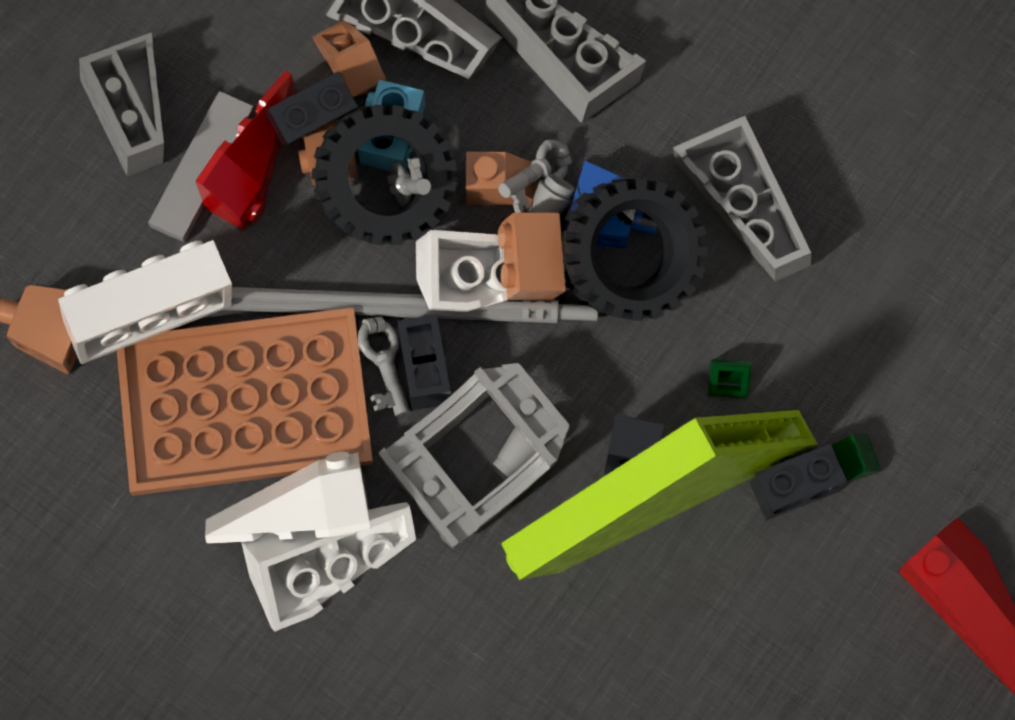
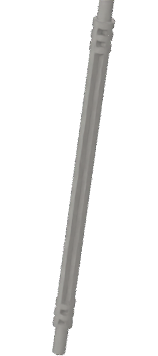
M232 287L231 307L223 309L312 313L354 307L355 315L418 318L437 314L438 319L556 324L558 320L597 321L598 311L591 308L590 305L558 304V300H508L469 312L429 310L424 296L421 294Z

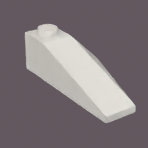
M430 230L416 241V280L429 310L469 312L508 301L507 288H503L501 283V269L503 264H505L504 249L499 247L497 234ZM562 242V251H563V252H564V244H565V242ZM564 264V272H567L566 264Z
M343 451L329 454L325 459L317 460L206 519V542L254 541L259 539L263 533H273L279 535L280 540L293 539L298 531L315 530L316 538H325L371 530L367 495L359 454H349Z
M404 502L369 509L371 530L325 538H316L315 530L298 531L293 539L280 540L279 535L273 533H263L257 540L241 542L249 577L273 631H278L313 617L324 609L321 604L340 590L344 594L355 586L352 581L370 568L378 569L416 540L410 505Z

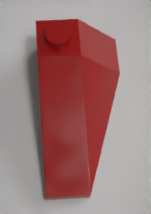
M286 70L260 99L256 108L257 115L253 119L243 118L238 124V133L234 142L231 144L224 140L195 180L205 209L245 231L250 222L255 223L259 220L266 206L264 201L281 142L264 110L294 95L293 76Z
M957 517L911 557L898 572L1008 689L1015 693V605L986 546Z

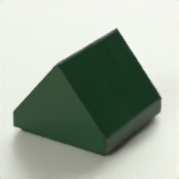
M711 359L709 361L708 395L748 398L752 361Z
M851 434L831 445L847 480L846 483L882 471L868 434Z

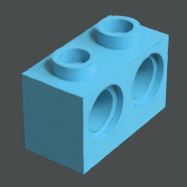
M379 80L376 91L368 93L365 106L396 104L405 109L415 110L423 114L425 108L424 90ZM391 135L372 138L357 149L360 164L390 171L392 164L396 161L401 162L407 169V159H410L412 152L409 144ZM380 139H388L392 142V145L386 149H378L374 146V143Z

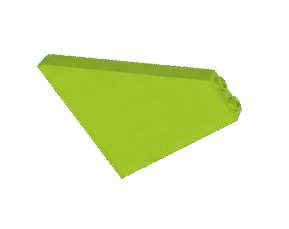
M799 410L694 418L503 541L501 545L507 554L506 561L510 569L517 574L519 580L560 573L753 478L756 472L787 461L818 444Z

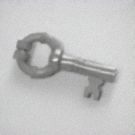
M553 139L545 140L540 145L536 159L531 162V166L499 185L498 190L501 196L504 198L511 197L514 200L513 208L515 213H521L523 209L530 207L528 199L525 198L524 188L538 179L545 180L547 175L551 174V166L545 159L547 152L553 150L557 167H559L558 171L553 174L564 179L568 166L572 163L567 145H563Z
M419 158L407 159L411 175L408 174L401 162L396 161L391 166L390 175L387 176L388 184H391L389 186L390 194H394L397 202L402 207L411 202L412 194L425 195L431 189L430 182L422 177Z
M382 317L364 319L358 332V346L368 359L373 361L376 366H379L381 375L384 378L383 381L387 387L386 394L382 395L380 393L370 397L372 402L376 401L377 403L373 406L374 410H383L387 407L393 408L396 417L408 414L410 409L394 364L399 351V335ZM384 332L388 336L390 348L389 350H382L377 353L369 346L370 343L367 340V335Z

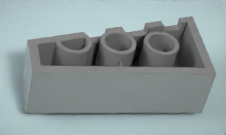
M335 0L326 16L337 21L340 19L355 25V29L369 35L373 33L391 41V45L402 50L407 48L421 54L423 59L468 79L483 67L503 38L454 0Z
M486 0L483 13L485 17L581 124L639 83L646 60L636 53L632 56L619 47V41L607 33L604 36L586 24V18L576 11L574 13L569 12L557 3L558 0Z
M746 116L673 147L675 163L775 282L811 266V251Z

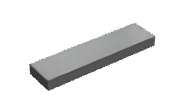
M218 92L148 221L151 228L185 243L204 207L195 180L224 140L231 144L234 142L238 133V124L244 117L251 118L255 112L254 106L223 92Z

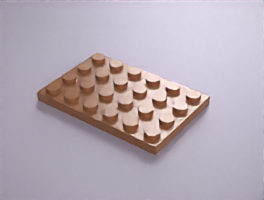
M354 307L166 331L117 350L129 491L132 496L288 476L317 460L325 459L329 454L341 451L348 452L349 454L358 453L361 466L373 464Z

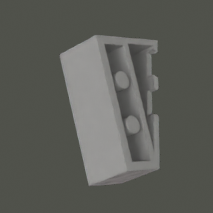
M152 32L79 58L80 81L127 177L162 164L164 139Z

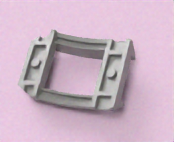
M519 363L503 364L502 367L482 369L480 367L448 399L406 431L403 437L387 449L384 448L378 452V455L390 475L397 479L439 532L441 539L453 549L516 500L557 462L570 425ZM490 395L536 453L509 478L472 507L427 449L458 425Z

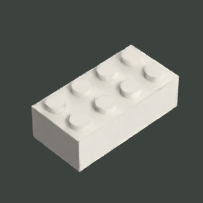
M201 240L194 241L183 246L180 249V253L165 258L164 255H157L145 260L141 264V268L130 272L117 270L106 275L103 278L104 282L91 287L82 284L68 289L64 293V297L58 299L63 323L80 364L231 307L232 283L214 241L212 240L204 244Z

